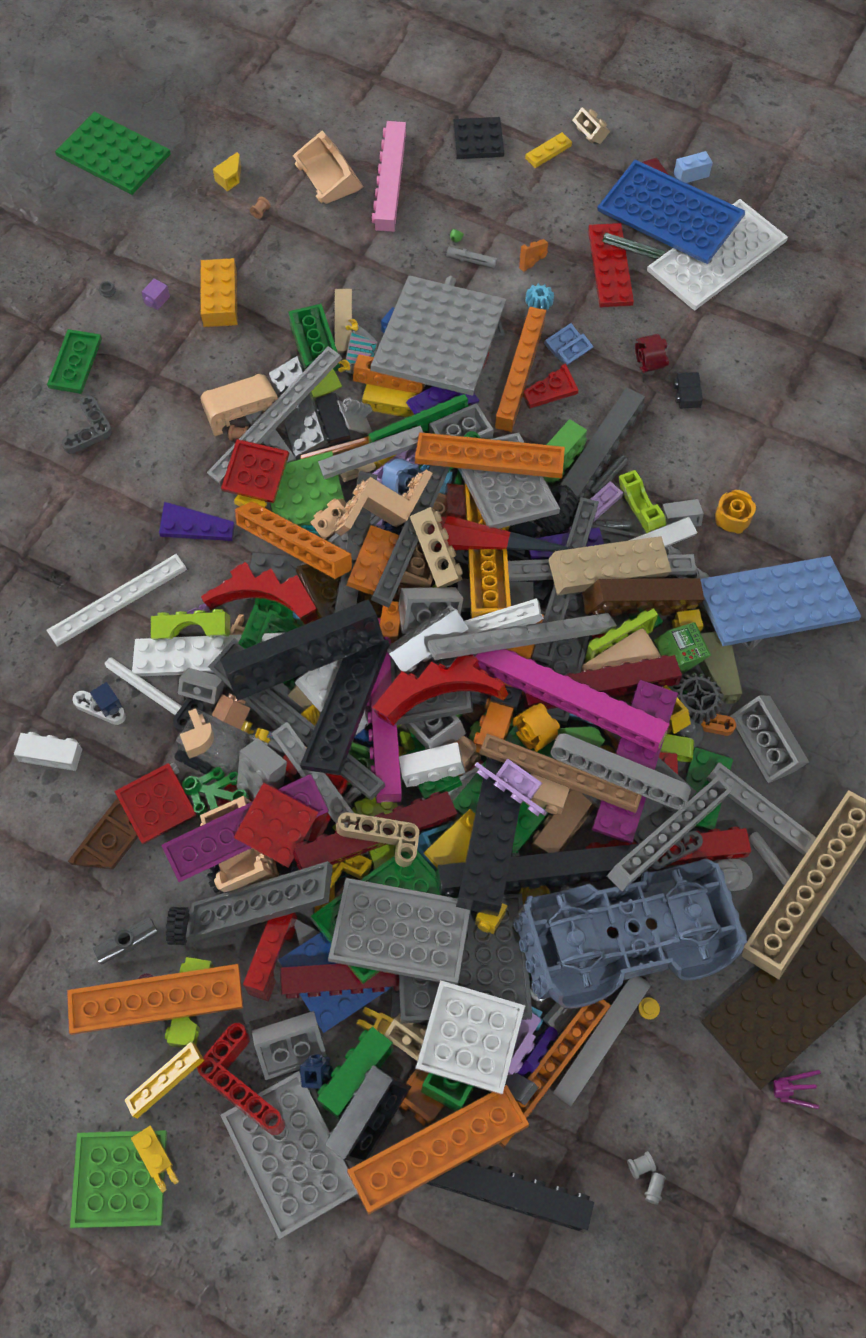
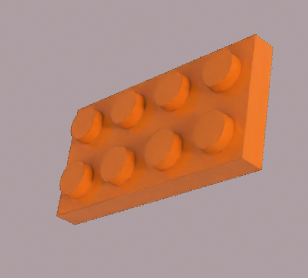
M371 525L346 586L373 595L400 535Z

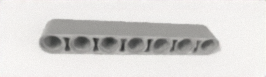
M560 734L557 736L551 750V755L556 760L673 809L682 810L686 807L691 792L688 784L571 735Z
M641 976L630 978L553 1092L555 1096L570 1107L572 1106L652 985Z

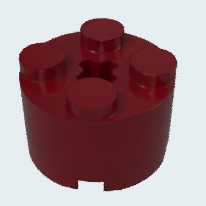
M653 334L636 339L638 343H635L637 362H641L642 367H640V370L643 373L662 369L669 365V359L665 352L667 348L665 338L662 339L659 334Z

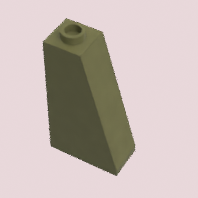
M716 632L701 633L711 656L700 662L699 666L706 678L710 676L711 682L717 681L715 687H721L719 693L724 694L723 703H736L742 695L733 647L732 645L722 646Z

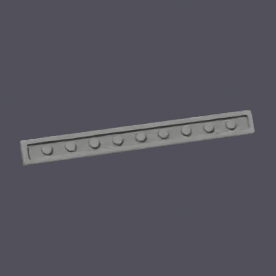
M328 346L239 440L261 444L342 360L341 355ZM235 444L207 472L220 485L223 483Z
M694 554L667 555L671 572L668 575L695 574ZM549 560L508 561L509 581L553 580Z
M609 613L429 640L428 648L434 660L602 634L607 633L611 629L616 630L617 625Z

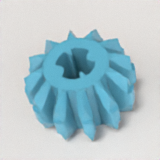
M539 283L537 286L532 285L526 292V304H528V307L548 311L549 307L553 305L554 292H552L551 287L546 288L545 284L543 286H540Z

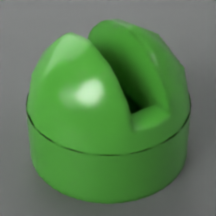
M452 228L450 233L451 240L455 243L460 242L464 233Z

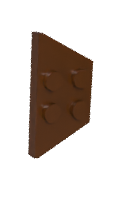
M118 799L114 801L69 858L68 862L71 865L113 870L136 841L138 835Z

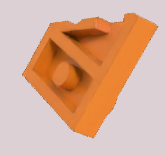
M542 239L537 242H531L529 247L525 244L521 246L519 268L523 272L528 268H532L540 259L546 257L548 242Z

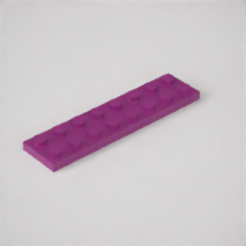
M639 680L631 707L641 709L655 718H661L666 723H669L678 693ZM621 737L616 755L655 770L662 744L656 753ZM641 796L636 813L601 800L592 830L631 844L646 797Z
M312 773L278 789L319 811L317 817L329 812ZM252 802L161 845L178 882L251 849L250 846L233 837Z

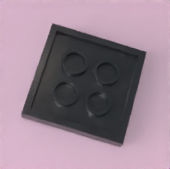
M500 117L453 119L457 159L504 157Z

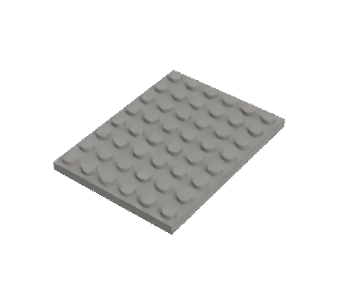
M408 276L371 363L370 371L473 396L503 313L506 299Z

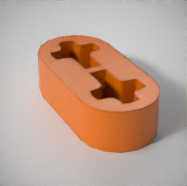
M716 714L715 719L710 718L709 725H705V721L701 724L703 731L724 736L731 735L736 728V722L732 717ZM724 723H728L729 729H725Z

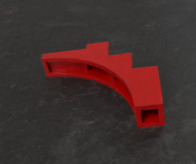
M246 562L230 571L233 576L232 578L225 580L222 584L201 596L203 602L210 610L238 599L262 598L288 607L299 616L304 625L319 619L316 613L317 608L297 575L288 578L281 584L271 568L256 577Z
M470 654L458 656L448 669L442 664L437 665L431 662L419 678L411 673L408 675L401 671L372 708L380 719L394 726L414 706L444 693L475 691L504 700L508 692L505 688V683L499 678L494 679L490 677L486 671L480 668L479 660Z

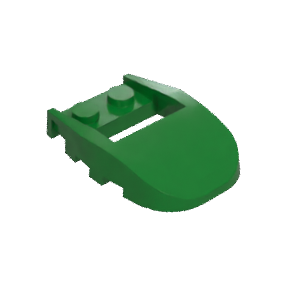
M254 605L238 644L244 649L259 644L268 624L285 633L301 626L295 623V619L290 616L282 617L277 615L276 611L270 609L267 613L257 609L258 605Z

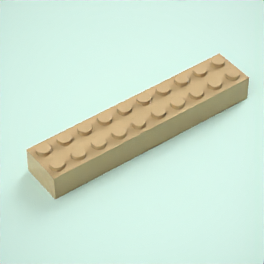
M848 790L745 944L742 953L743 958L780 979L866 847V799Z

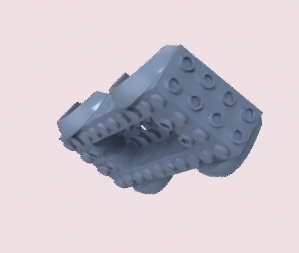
M709 859L664 870L644 872L641 882L632 883L623 891L618 887L597 891L592 885L587 884L542 896H529L513 919L514 929L520 936V949L526 956V969L532 976L534 994H537L538 1000L551 997L564 1008H580L594 1004L615 992L622 985L623 980L668 969L682 980H697L708 977L730 965L742 953L744 945L747 943V935L741 927L739 913L734 908L731 891L725 883L724 872L720 869L718 863ZM648 918L656 921V929L651 930L646 926ZM628 923H634L638 931H630ZM609 927L617 929V938L613 939L607 935Z

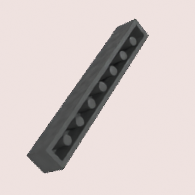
M626 387L560 484L570 487L579 500L581 497L585 498V492L593 486L595 477L601 475L603 465L609 463L612 457L611 453L617 451L621 438L625 439L629 426L635 424L637 414L643 412L645 396Z

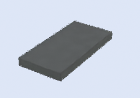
M462 579L457 582V590L463 597L461 612H471L469 579ZM509 581L511 606L534 599L533 582Z

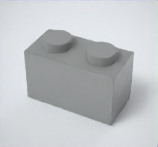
M188 668L180 676L178 694L215 704L223 694L224 681L217 675Z

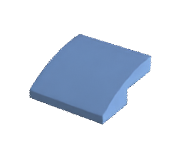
M572 323L544 341L546 347L566 365H569L593 348L584 334L580 335Z

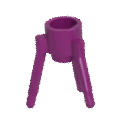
M816 1070L789 1077H778V1080L773 1082L775 1098H780V1102H789L819 1109V1105L789 1098V1096L794 1095V1090L817 1088L816 1084L793 1085L790 1081L819 1075L821 1071Z

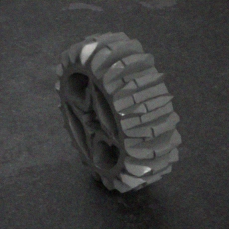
M694 672L691 677L686 674L684 679L681 678L679 685H674V690L672 691L678 693L677 698L688 709L689 716L694 721L697 720V723L700 725L703 721L708 723L710 718L715 719L716 714L720 713L724 694L719 693L721 687H715L717 681L711 682L710 676L706 679L703 678V673L697 677ZM692 687L690 693L682 695L684 689ZM711 702L710 708L702 710L703 704Z

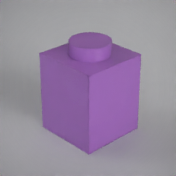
M153 279L142 291L144 303L148 307H153L157 310L170 297L168 286L156 279Z

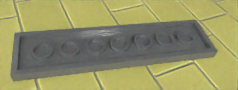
M327 861L194 902L191 905L185 939L192 943L329 903L333 865Z

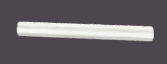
M108 658L105 662L108 669L174 715L182 707L115 659Z

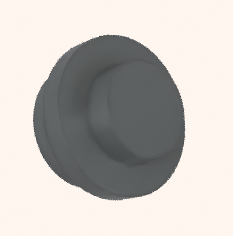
M104 281L99 286V293L103 297H111L116 292L114 284L110 281Z

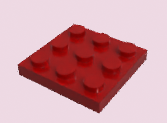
M237 439L221 490L274 503L289 452Z
M169 763L114 791L142 845L197 816Z
M263 782L233 838L289 868L294 859V848L304 841L319 811Z

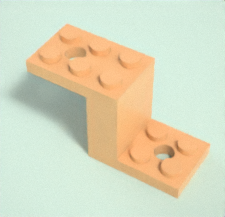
M426 469L422 473H418L416 477H412L408 483L409 490L407 493L404 492L402 496L372 477L366 481L363 480L354 489L353 494L355 496L344 507L346 512L338 518L335 524L337 526L335 533L342 536L349 531L362 507L397 528L408 520L433 473Z

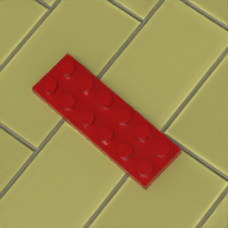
M621 223L589 225L588 232L599 306H633L634 299L626 249L602 242L606 232L623 237Z

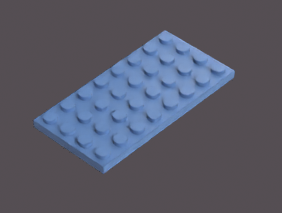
M831 556L701 579L705 598L703 604L722 646L858 621L861 618Z

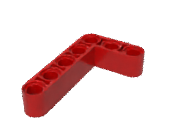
M233 1023L203 1056L204 1061L197 1067L198 1073L206 1083L271 1135H278L285 1128V1120L279 1111L227 1070L250 1042V1036L245 1027L240 1023ZM237 1033H242L240 1038L234 1039ZM223 1050H228L226 1055L220 1056ZM209 1067H213L212 1072L205 1074ZM229 1079V1083L226 1086L221 1087V1083L224 1080ZM245 1092V1096L242 1099H236L239 1093ZM262 1105L260 1111L252 1112L255 1106ZM278 1118V1122L274 1126H269L270 1120Z

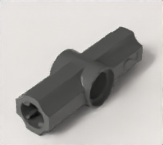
M148 917L128 929L119 930L112 938L93 947V950L102 965L124 952L133 951L137 945L159 933L151 918ZM130 937L129 943L121 944L123 938Z

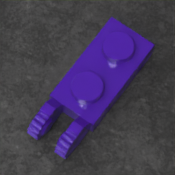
M548 1027L537 1038L532 1051L522 1061L523 1065L517 1072L519 1075L524 1076L528 1071L533 1073L540 1063L537 1060L545 1056L549 1050L550 1043H553L558 1037V1032L554 1027Z

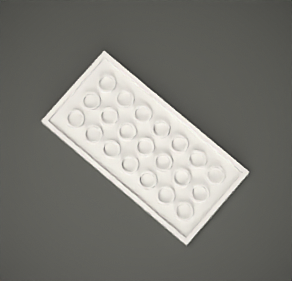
M741 199L732 205L745 210V216L708 264L672 248L647 268L651 275L694 311L787 241L788 237Z

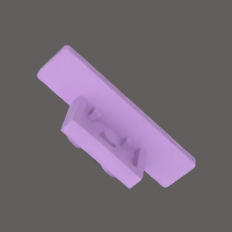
M507 759L498 773L494 775L479 763L475 764L479 769L477 771L479 775L486 780L491 777L496 781L494 783L496 787L503 792L506 789L512 792L511 797L520 804L523 801L529 804L528 810L539 816L541 813L545 816L547 814L544 809L531 801L543 783L518 765Z
M533 1013L531 1020H521L508 1075L516 1074L523 1065L522 1058L525 1054L528 1055L535 1045L533 1041L536 1036L533 1035V1032L541 1019Z

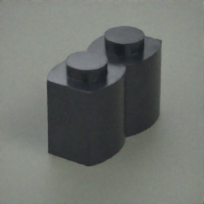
M699 372L677 373V378L673 380V387L677 389L675 401L679 403V408H701L703 397Z

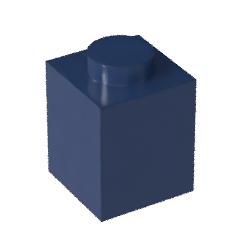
M107 682L90 692L93 700L105 717L117 713L122 707L119 699Z

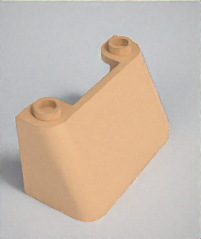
M323 130L293 155L297 168L300 171L303 169L317 189L316 197L321 203L328 204L358 192L363 188L362 183L348 162Z
M262 374L207 390L201 395V403L214 436L223 434L222 428L225 425L229 427V421L261 410L264 413L278 399L269 380Z
M639 629L582 666L581 673L588 669L598 670L605 666H619L625 662L635 663L642 659H656L661 655L646 631Z
M242 796L200 815L202 821L200 826L251 801ZM251 848L219 863L220 872L216 874L214 882L218 890L228 892L278 877L279 873L275 860Z

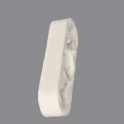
M78 691L73 696L74 705L83 712L114 725H119L126 719V713L122 707L118 711L120 716L115 718L113 715L105 717L101 711H94L97 704L91 694L86 691ZM84 697H85V699H86V701H87L88 703H86V702H81V704H80V702H79L78 700H79V699H82V700H83Z

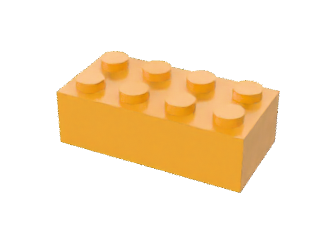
M234 258L201 260V317L204 327L238 325L237 270Z

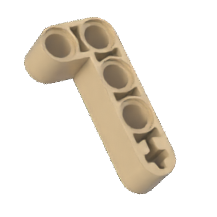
M349 812L341 814L338 818L336 831L339 835L396 845L395 861L399 866L407 867L414 861L419 839V829L415 824ZM344 822H348V828L344 827ZM362 825H369L372 831H364ZM383 828L391 829L393 834L386 835L383 832ZM403 832H411L413 838H406ZM401 852H408L411 858H403L401 856Z

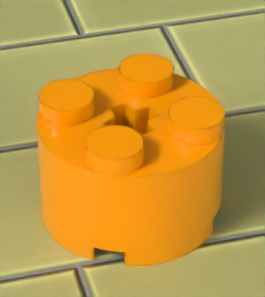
M732 490V492L723 494L715 512L716 525L728 532L742 533L749 527L756 510V504L752 501V497L742 490Z
M542 703L531 706L513 719V726L517 725L519 730L516 732L518 738L528 749L534 748V752L539 751L558 736L557 730L560 729V725L556 719L551 718Z

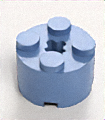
M395 459L384 465L382 484L402 496L404 492L407 493L409 490L408 483L411 478L416 477L418 473L423 471L417 465L404 459Z

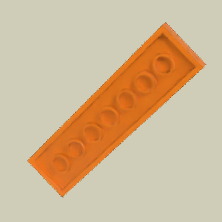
M419 432L415 464L562 478L565 447Z
M239 964L67 990L69 1034L71 1035L243 1008Z
M505 1085L502 1095L492 1092L348 1169L347 1173L369 1215L529 1127V1123L508 1086Z

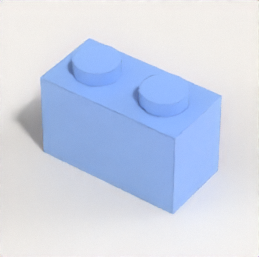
M706 151L676 159L673 174L676 179L685 183L707 178L710 175L713 162Z

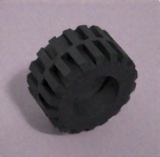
M558 485L550 489L560 508L559 514L536 519L547 533L557 534L573 525L580 500L567 485Z

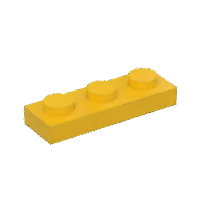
M561 132L526 153L525 159L534 168H537L570 148L572 141Z

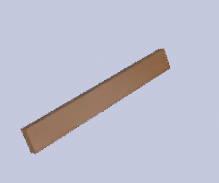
M486 734L479 754L503 763L509 759L526 772L636 813L642 795L490 734Z

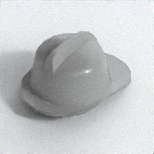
M740 859L713 861L718 863L720 869L724 872L725 883L730 891L743 890L751 884L753 873L746 862Z

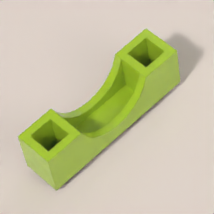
M636 470L620 475V490L624 492V498L646 533L666 526L664 513L658 504L653 506L650 502L643 481Z
M222 609L212 610V613H206L203 610L194 611V614H187L184 611L176 612V615H169V613L165 612L157 613V616H151V639H173V637L178 636L182 629L190 625L201 626L206 636L210 638L220 635L229 637L230 615Z
M186 957L185 963L181 964L180 973L214 968V965L208 960ZM189 1017L172 1019L171 1026H168L166 1029L165 1039L173 1047L185 1048L190 1042L197 1046L200 1028Z

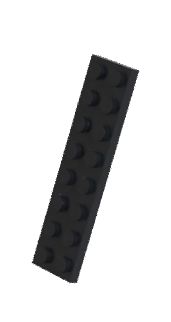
M384 639L379 644L365 648L342 659L300 763L302 770L334 775L341 774L387 654V649L390 646L388 640Z

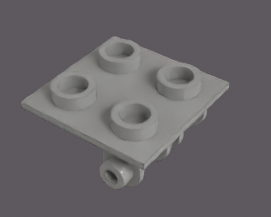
M351 398L344 399V401L337 400L348 429L367 435L372 433L366 418L372 412V407L369 404H363V402Z

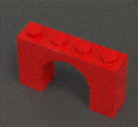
M296 913L268 920L243 982L249 995L269 1002L276 984L274 970L280 950L285 940L292 942L296 932Z

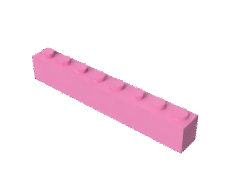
M387 121L386 128H383V138L385 140L381 142V150L383 152L380 151V162L382 164L378 165V174L380 176H377V186L379 188L375 189L377 201L374 200V211L376 212L372 213V223H375L376 231L395 232L406 139V122Z

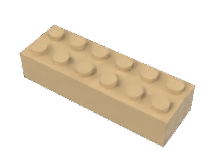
M662 536L555 551L548 559L557 595L583 592L598 579H664L671 572Z

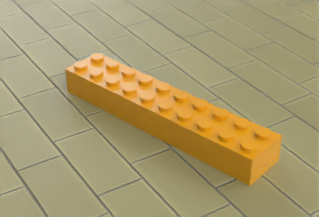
M464 481L466 520L486 525ZM469 549L468 567L471 619L511 607L507 549Z

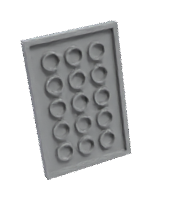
M519 433L491 439L524 443ZM458 468L489 528L499 529L559 514L560 508L542 476Z
M346 878L328 961L436 982L441 980L458 985L470 910L456 907L457 898Z
M299 1071L258 1094L278 1110L285 1120V1128L282 1133L278 1135L269 1134L236 1106L220 1115L279 1240L358 1194L347 1173L348 1168L343 1158L325 1145L329 1139L330 1132L308 1088L301 1087ZM262 1105L255 1106L252 1112L260 1111ZM278 1118L270 1120L269 1126H274L278 1122Z

